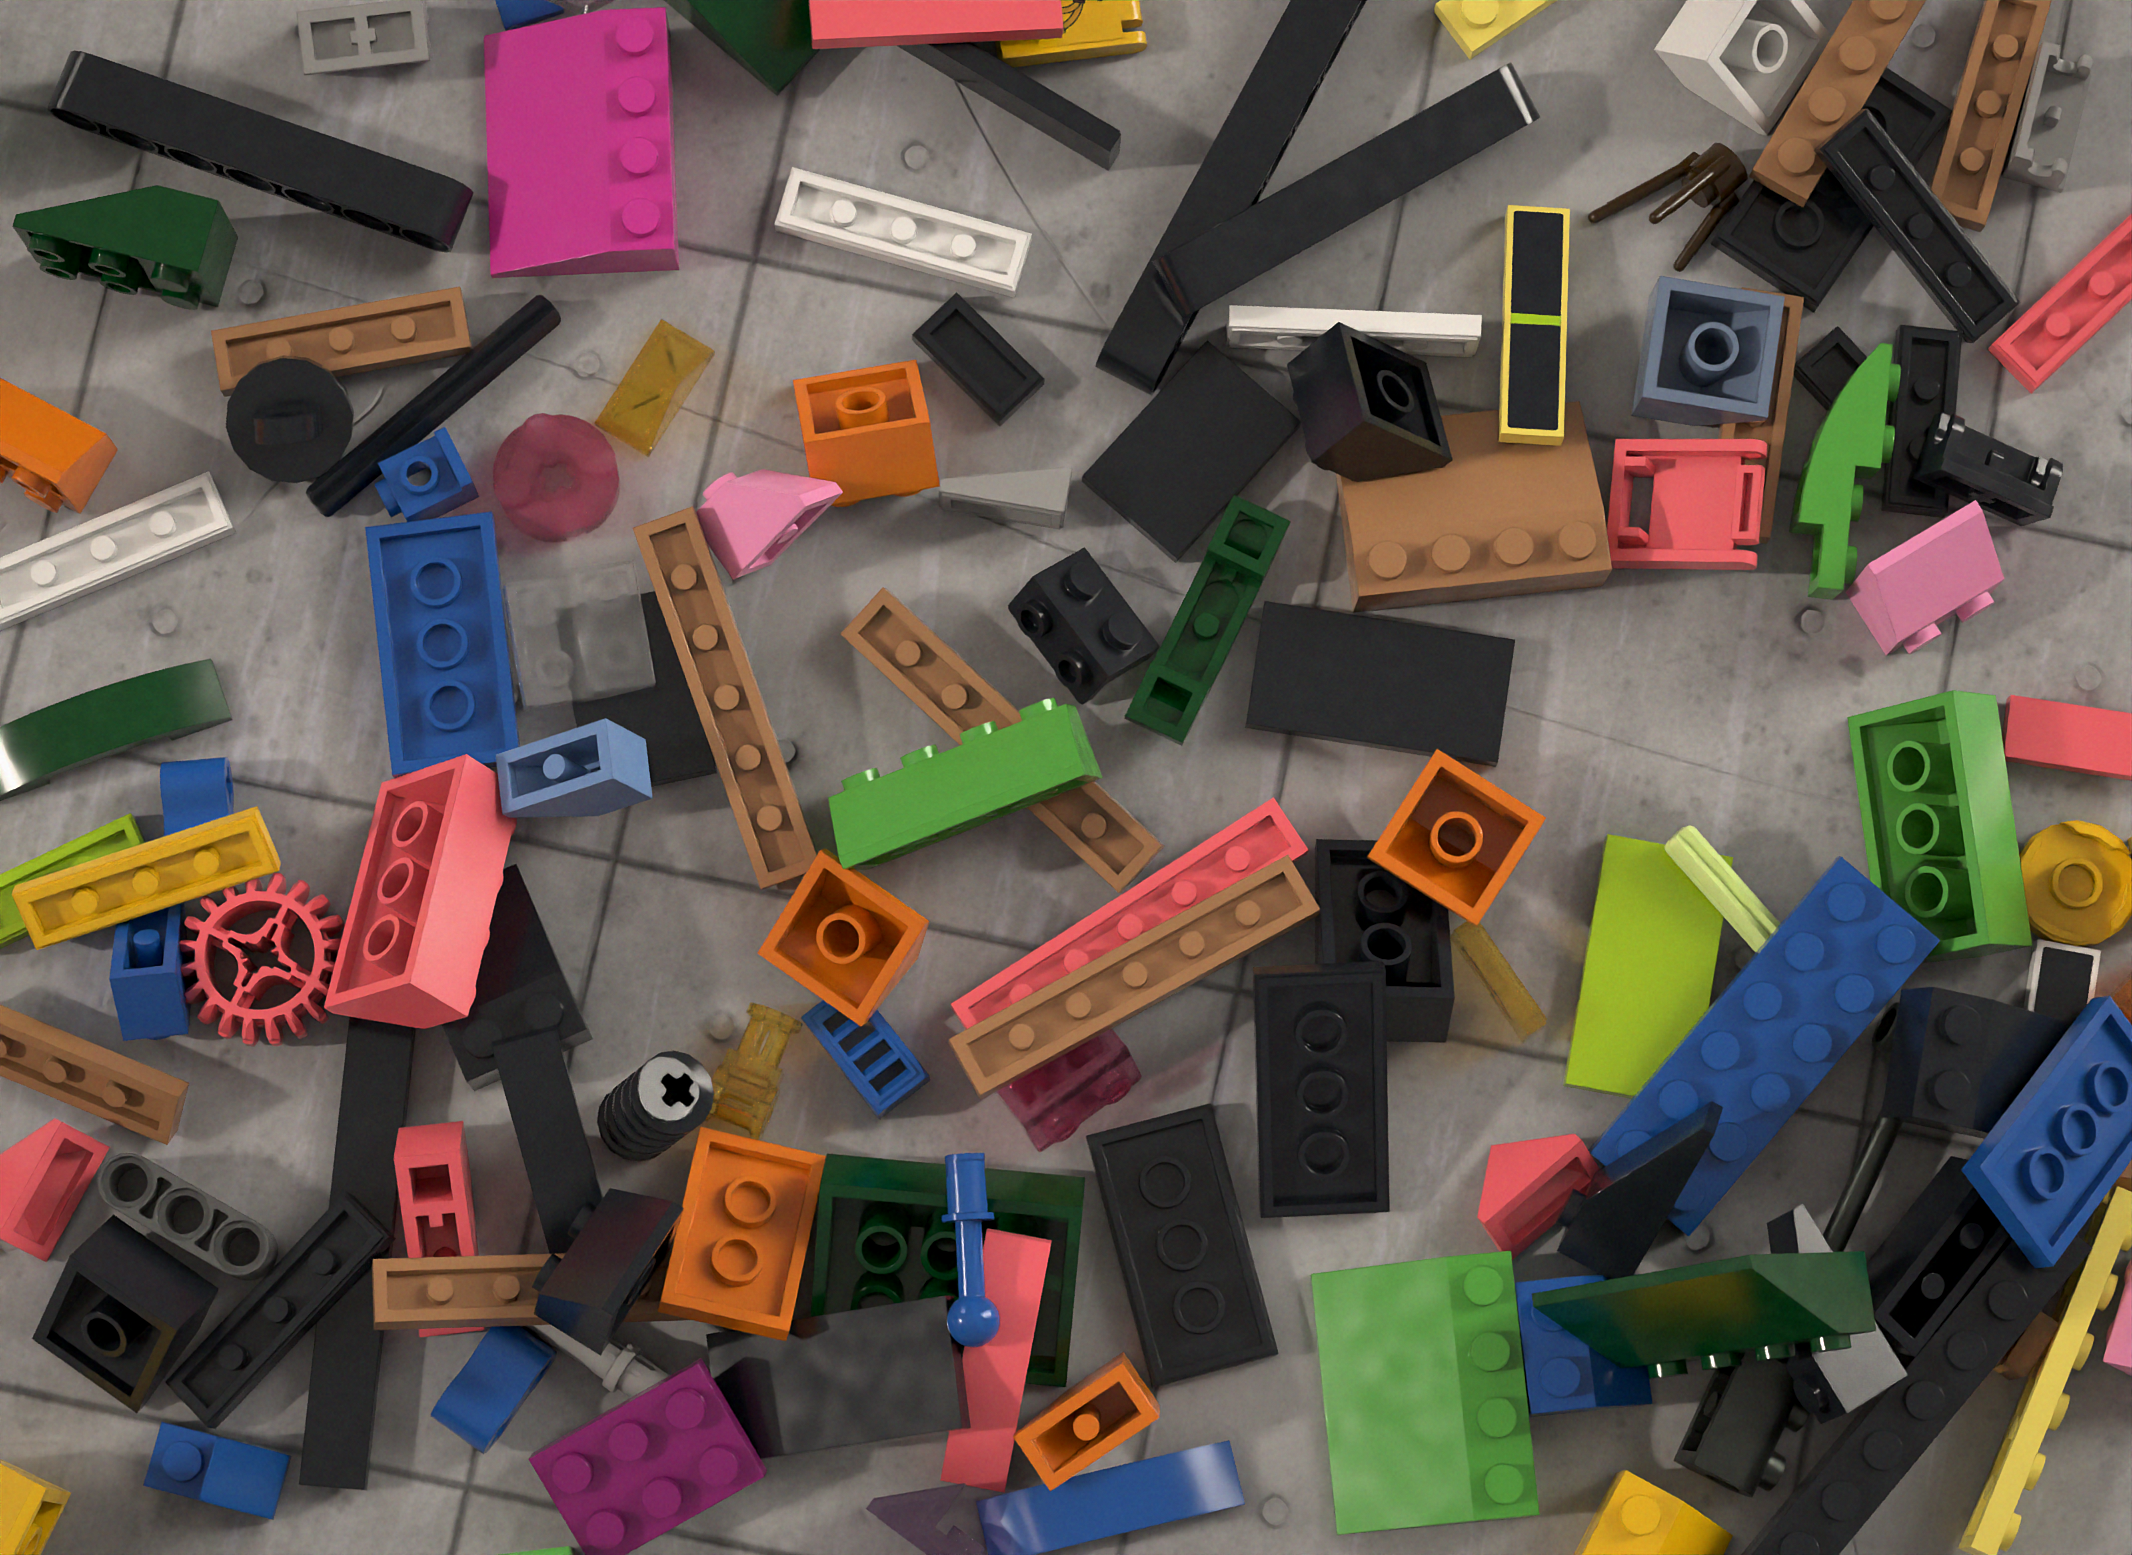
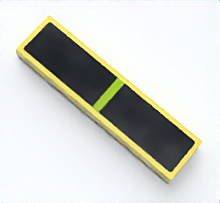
M1519 205L1507 206L1505 214L1498 442L1561 446L1564 439L1570 209Z

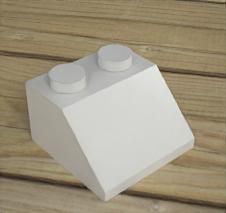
M1687 0L1654 50L1685 88L1758 134L1768 136L1832 36L1804 0Z

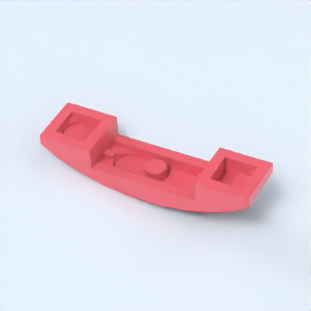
M987 1228L983 1246L985 1297L995 1304L1000 1316V1325L997 1334L989 1343L980 1347L964 1346L962 1363L971 1428L949 1431L940 1481L1005 1493L1015 1440L1013 1435L1017 1429L1052 1240Z

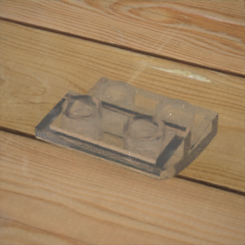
M634 560L571 568L568 575L505 583L503 594L524 712L611 697L655 685V675Z

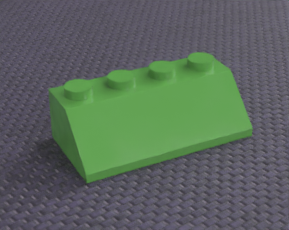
M1952 690L1847 717L1870 881L1940 940L1922 963L1977 958L2033 946L1996 695Z
M1049 698L1019 710L1022 721L998 730L995 721L988 722L959 734L962 745L940 754L936 744L902 756L900 759L904 768L880 777L878 769L872 768L842 780L845 791L828 797L837 852L842 868H854L856 870L872 869L1103 778L1076 706L1064 704L1058 707L1055 698Z

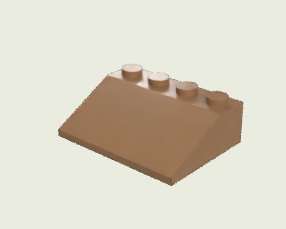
M1580 401L1565 403L1564 439L1561 446L1498 442L1499 410L1442 415L1441 419L1453 459L1445 467L1354 482L1336 474L1353 613L1601 587L1612 571L1604 506Z

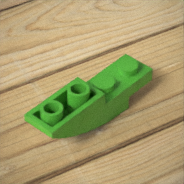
M1880 343L1847 380L1827 410L1814 435L1804 461L1794 497L1789 532L1814 535L1808 597L1833 600L1844 590V583L1852 584L1854 581L1857 566V547L1848 546L1850 521H1859L1863 504V485L1854 484V478L1870 480L1881 469V463L1890 462L1894 447V426L1885 425L1887 401H1896L1900 385V364L1891 363L1893 344Z

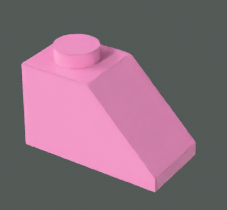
M761 469L738 478L733 472H730L707 487L703 492V496L707 501L696 512L708 546L731 578L736 579L770 566L843 491L836 482Z

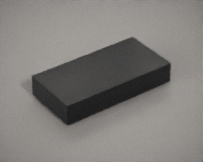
M957 292L912 334V341L999 427L1044 385L1045 378Z

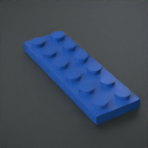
M1838 856L1588 1151L1604 1166H1607L1712 1101L1722 1106L1723 1110L1715 1135L1667 1216L1671 1223L1684 1234L1690 1236L1940 940L1843 857Z

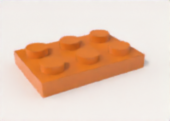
M700 1127L681 1206L684 1210L674 1237L657 1312L786 1341L790 1331L826 1156Z

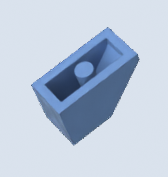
M606 718L496 754L502 814L509 818L600 816L653 799L646 740Z

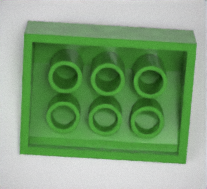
M1511 1251L1447 1256L1311 1274L1337 1535L1527 1518L1540 1515Z

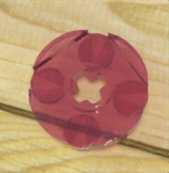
M540 413L527 418L522 426L514 429L504 440L493 465L494 493L510 523L529 537L544 542L567 541L566 538L576 537L585 531L588 534L599 528L612 513L620 493V476L613 448L596 427L585 420L570 415ZM557 463L567 465L566 472L573 479V484L569 488L558 486L554 493L546 492L544 490L546 480L541 476L542 471L546 467L554 468Z

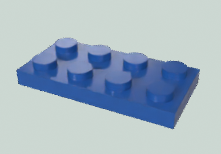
M492 511L365 527L392 776L397 778L465 754L488 768L497 767L496 754L520 747L495 520Z
M2110 995L2093 998L2089 1001L1961 1169L2034 1268L2055 1265L2132 1160V1025Z

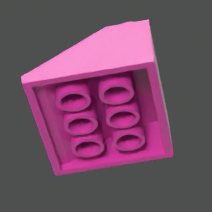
M666 7L599 10L485 35L484 66L491 277L508 278L679 270L671 33Z

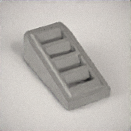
M1056 467L941 479L939 507L947 511L1060 530V527L1063 528L1072 468Z

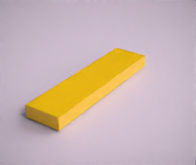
M258 806L15 885L12 897L36 950L278 872L281 861Z

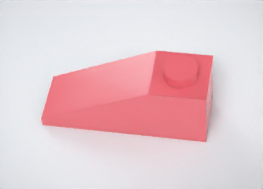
M464 1121L399 1128L394 1152V1164L408 1258L479 1256L473 1188ZM485 1327L418 1330L419 1337L483 1331Z

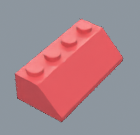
M465 754L381 783L324 1009L333 1014L420 1029H427L468 1017L470 1007L476 996L475 985L483 951L490 937L489 926L497 893L503 883V868L510 839L517 825V818H509L502 814L499 781L496 772Z

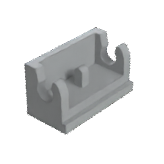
M392 0L296 11L304 75L426 62L433 58L427 25H429L428 7L424 0Z
M2043 41L2036 52L2001 177L2061 193L2065 186L2087 96L2093 59L2089 55L2084 54L2079 57L2078 62L2064 61L2059 58L2060 45Z

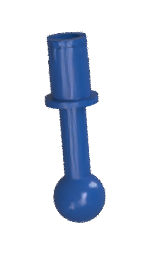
M950 1154L945 1156L948 1214L942 1215L941 1220L942 1223H955L959 1299L949 1309L947 1326L951 1336L961 1345L980 1347L989 1343L995 1337L1000 1325V1316L995 1304L985 1297L981 1222L995 1220L994 1213L988 1212L985 1154Z

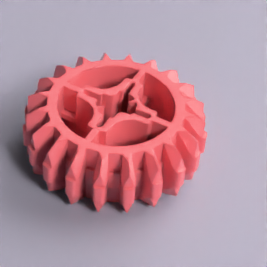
M273 873L269 879L267 891H263L260 879L256 878L245 882L246 893L240 895L235 886L223 889L222 893L227 901L220 906L211 897L203 896L200 899V904L210 916L205 922L196 917L188 916L184 922L187 928L198 934L197 941L181 940L179 942L183 954L188 957H195L194 962L182 964L181 971L183 977L188 981L198 980V982L186 989L184 993L186 1002L197 1004L207 1000L200 1008L197 1018L205 1025H208L222 1016L218 1027V1034L227 1040L234 1036L241 1024H243L242 1041L251 1047L257 1044L262 1028L266 1029V1036L272 1046H281L284 1038L283 1025L288 1024L295 1036L302 1039L308 1034L307 1028L301 1020L303 1016L310 1013L321 1024H324L329 1019L327 1013L317 1004L323 996L327 997L330 986L329 982L335 966L333 958L337 957L341 938L330 939V937L345 927V923L340 915H332L321 919L331 904L323 894L314 897L305 904L310 892V886L305 881L298 880L288 894L285 895V877L281 873ZM259 911H278L275 919L268 917L264 926L253 934L244 935L232 930L228 931L234 923L247 915ZM298 918L307 925L313 938L315 958L312 972L302 968L290 958L289 949L295 936L291 930ZM276 945L277 947L270 952L290 971L285 972L275 966L273 969L268 966H262L257 974H252L258 967L239 947H243L253 953L258 951L266 954L271 946ZM217 948L226 951L236 958L239 970L233 983L237 990L230 1002L222 994L215 977L214 961ZM285 984L301 989L293 998L279 1006L262 1010L250 1009L254 1000L260 1001L265 992L275 985Z

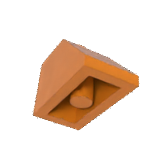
M1122 1352L1070 1387L1017 1431L1013 1438L1048 1489L1052 1491L1160 1418V1405L1125 1353Z

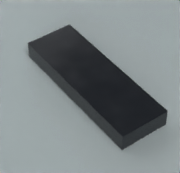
M1900 325L1896 330L1893 364H1900L1901 374L1896 401H1890L1888 425L1894 426L1895 437L1891 460L1889 463H1885L1881 511L1944 518L1948 513L1949 494L1913 479L1934 415L1939 413L1949 416L1952 414L1956 415L1962 331Z

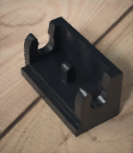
M1939 413L1933 417L1913 479L1946 492L1967 503L1976 500L1981 509L2019 526H2025L2051 518L2054 509L2052 504L2062 476L2063 463L2053 458L2047 460L2040 456L2034 457L1965 426V419L1955 414L1949 416Z

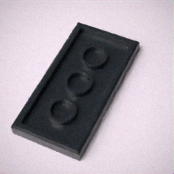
M1888 68L1885 69L1862 108L1869 110L1913 167L1916 166L1952 113L1951 109ZM1826 168L1804 207L1797 205L1753 180L1713 238L1711 245L1783 293L1804 297L1803 306L1814 313L1874 225L1831 171Z
M1265 601L1245 728L1432 757L1436 749H1439L1456 761L1496 767L1499 759L1515 640Z
M1369 961L1253 967L1260 1218L1390 1212L1386 968L1384 962Z
M1211 1103L1087 1135L1088 1149L1152 1388L1278 1355L1277 1345Z
M939 1296L792 1320L786 1341L738 1330L706 1334L711 1375L761 1460L971 1428L960 1343L951 1336L947 1326V1315L950 1307L955 1302L954 1296Z

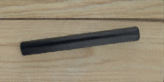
M536 295L312 483L306 490L309 501L325 517L334 515L382 474L378 465L379 462L422 441L560 324L561 317L554 305L543 295Z

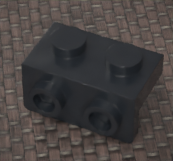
M1085 547L1032 576L1008 604V609L1016 619L1021 631L1032 640L1055 671L1059 681L1069 689L1075 699L1082 705L1092 700L1107 683L1145 662L1160 648V645Z

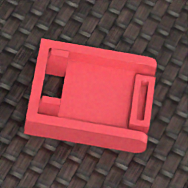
M1615 439L1607 522L1612 568L1756 569L1758 555L1748 550H1737V545L1759 544L1765 468L1762 465H1745V460L1765 459L1767 457V443L1758 439ZM1634 477L1654 478L1649 535L1640 527H1629Z

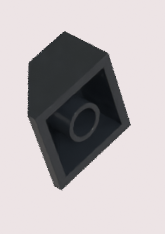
M1338 322L1287 364L1294 391L1293 401L1299 411L1306 439L1305 449L1311 459V463L1319 468L1332 471L1354 482L1442 468L1453 460L1426 362Z
M609 1188L598 1206L588 1201L575 1218L567 1234L574 1238L575 1241L562 1259L555 1254L548 1258L532 1285V1288L540 1292L534 1315L601 1356L669 1253L684 1208L673 1201Z
M113 1214L69 1256L32 1339L135 1413H138L199 1331L219 1288Z

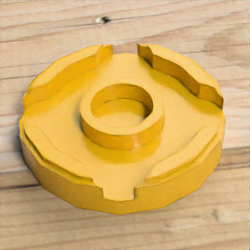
M2079 820L2050 825L2028 839L2020 850L2019 857L2030 931L2042 940L2089 947L2098 945L2123 929L2132 916V859L2129 856L2131 853L2124 842L2101 825Z

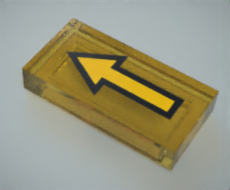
M1466 921L1454 929L1450 937L1451 941L1522 1043L1539 1033L1547 1024V1018L1481 923L1475 927Z

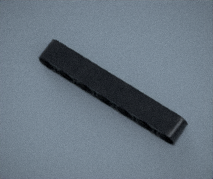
M70 51L47 108L48 112L57 119L79 129L439 252H451L474 193L465 184L440 173L82 51Z
M1510 62L1152 261L1183 318L1539 119L1540 115L1513 64Z

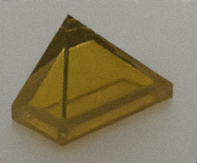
M661 319L594 422L595 426L649 457L715 355V351Z

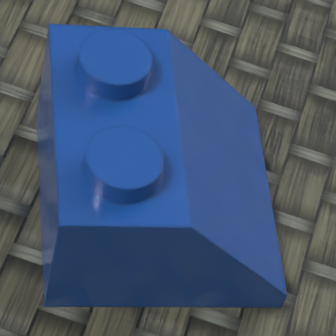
M1603 1275L1515 1282L1529 1417L1653 1404L1647 1367L1621 1369L1533 1307L1532 1293L1610 1280Z

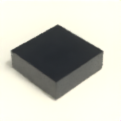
M1837 326L1795 363L1793 376L1827 411L1847 380L1866 360L1867 356Z

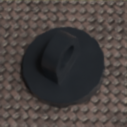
M282 355L259 362L238 381L227 403L226 429L234 452L250 470L271 481L300 483L320 477L340 461L352 438L354 410L347 388L330 370L322 367L323 365L310 358Z

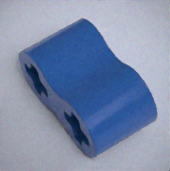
M228 757L161 763L160 790L164 817V836L234 814L233 779Z
M522 1326L491 1327L468 1362L439 1398L431 1412V1417L482 1454L487 1453L549 1370L557 1356V1351Z

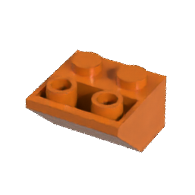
M0 378V484L8 476L15 483L26 489L24 495L47 510L58 513L63 505L81 514L118 451L117 447L109 436L101 430Z

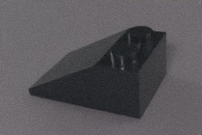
M1316 839L1315 901L1320 908L1319 916L1315 917V964L1383 961L1386 968L1387 1042L1446 1043L1455 1000L1448 909L1368 859L1367 856L1378 840Z
M517 864L503 869V883L497 893L489 926L490 937L483 951L475 985L476 996L470 1007L468 1017L442 1024L464 1078L474 1091L501 1080L492 1050V1041L556 1025L563 1052L593 1039Z
M1942 988L1901 990L1881 1118L1985 1139L2072 1023L1993 999Z

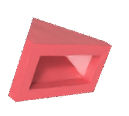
M54 1118L1 1153L0 1239L47 1262L110 1147Z
M1576 1134L1491 1145L1477 1218L1499 1252L1511 1251L1513 1260L1556 1223L1557 1217L1573 1188L1584 1194L1593 1176L1600 1168L1582 1139Z

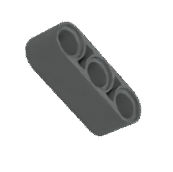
M120 1153L110 1158L102 1166L98 1176V1190L102 1199L113 1209L235 1278L244 1281L257 1280L267 1275L275 1266L278 1257L276 1239L266 1227L143 1156L134 1153ZM131 1169H143L148 1183L145 1193L137 1200L124 1202L118 1193L120 1178ZM186 1201H199L204 1212L201 1225L189 1234H179L174 1226L173 1219L176 1209ZM244 1232L255 1233L260 1241L258 1256L252 1263L246 1266H235L229 1257L231 1242L236 1236Z

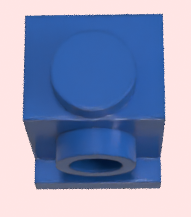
M446 427L435 431V436L378 463L385 479L374 483L391 518L403 513L407 522L435 519L479 497ZM426 468L432 472L429 482L425 485L415 486L409 482L410 476Z

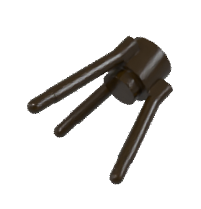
M1714 143L1703 154L1699 155L1696 152H1692L1678 165L1592 211L1588 215V220L1591 223H1598L1682 178V188L1649 215V221L1652 224H1658L1690 199L1703 208L1712 204V209L1673 264L1674 270L1681 272L1686 268L1694 255L1697 254L1722 217L1737 205L1739 199L1734 191L1747 181L1748 174L1741 160L1731 149L1721 143Z

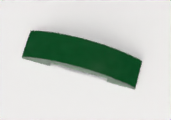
M1233 495L1207 547L1205 557L1155 659L1151 661L1124 719L1181 746L1183 745L1246 620L1291 521Z
M212 659L173 666L109 684L47 706L1 726L0 801L51 784L49 778L155 740L168 736L173 741L233 720Z

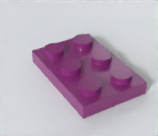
M702 1358L533 1452L529 1457L531 1465L585 1555H626L760 1480L767 1473L765 1465Z

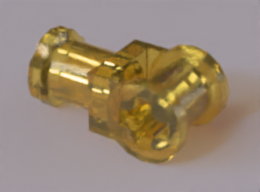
M750 1002L746 1009L750 1019L737 1051L728 1048L722 1065L718 1066L711 1079L714 1097L712 1109L705 1121L708 1122L715 1117L749 1131V1138L761 1140L775 1109L780 1093L779 1087L784 1077L783 1069L779 1068L780 1062L791 1035L800 1033L803 1024L775 1009ZM770 1031L761 1054L758 1055L760 1048L763 1044V1041L765 1039V1036L767 1032ZM727 1098H732L734 1100L752 1106V1108H747L745 1106L727 1100Z

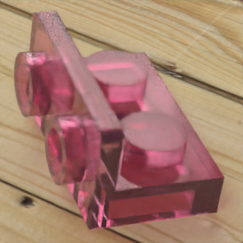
M1110 1029L996 1091L995 1094L1023 1127L1030 1142L1037 1151L1042 1152L1052 1144L1068 1139L1075 1133L1082 1122L1104 1106L1114 1104L1125 1097L1131 1087L1141 1079L1142 1075L1127 1046L1113 1029Z

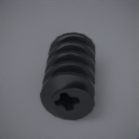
M674 1050L658 1053L604 1097L599 1106L597 1125L602 1140L610 1151L623 1159L640 1162L656 1158L705 1121L712 1109L714 1097L711 1077L702 1063L689 1054Z

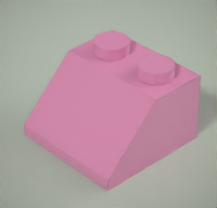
M1976 500L1867 564L1845 592L1886 656L1902 646L1905 647L1908 654H1912L1941 635L1937 627L1940 623L1955 614L1963 623L1995 603L1990 593L2004 580V576L1983 510Z

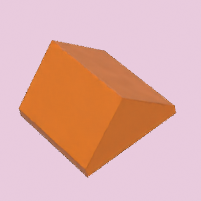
M823 848L817 854L757 954L862 1027L918 959L930 921L856 869H843L839 857Z

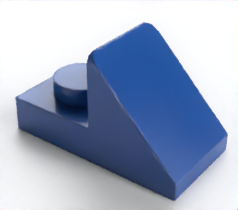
M161 1422L143 1486L274 1520L292 1456Z

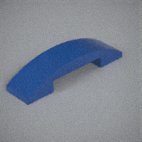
M1230 1440L1074 1476L1052 1491L1048 1489L1046 1484H1041L976 1501L988 1555H1039L1061 1548L1245 1505Z

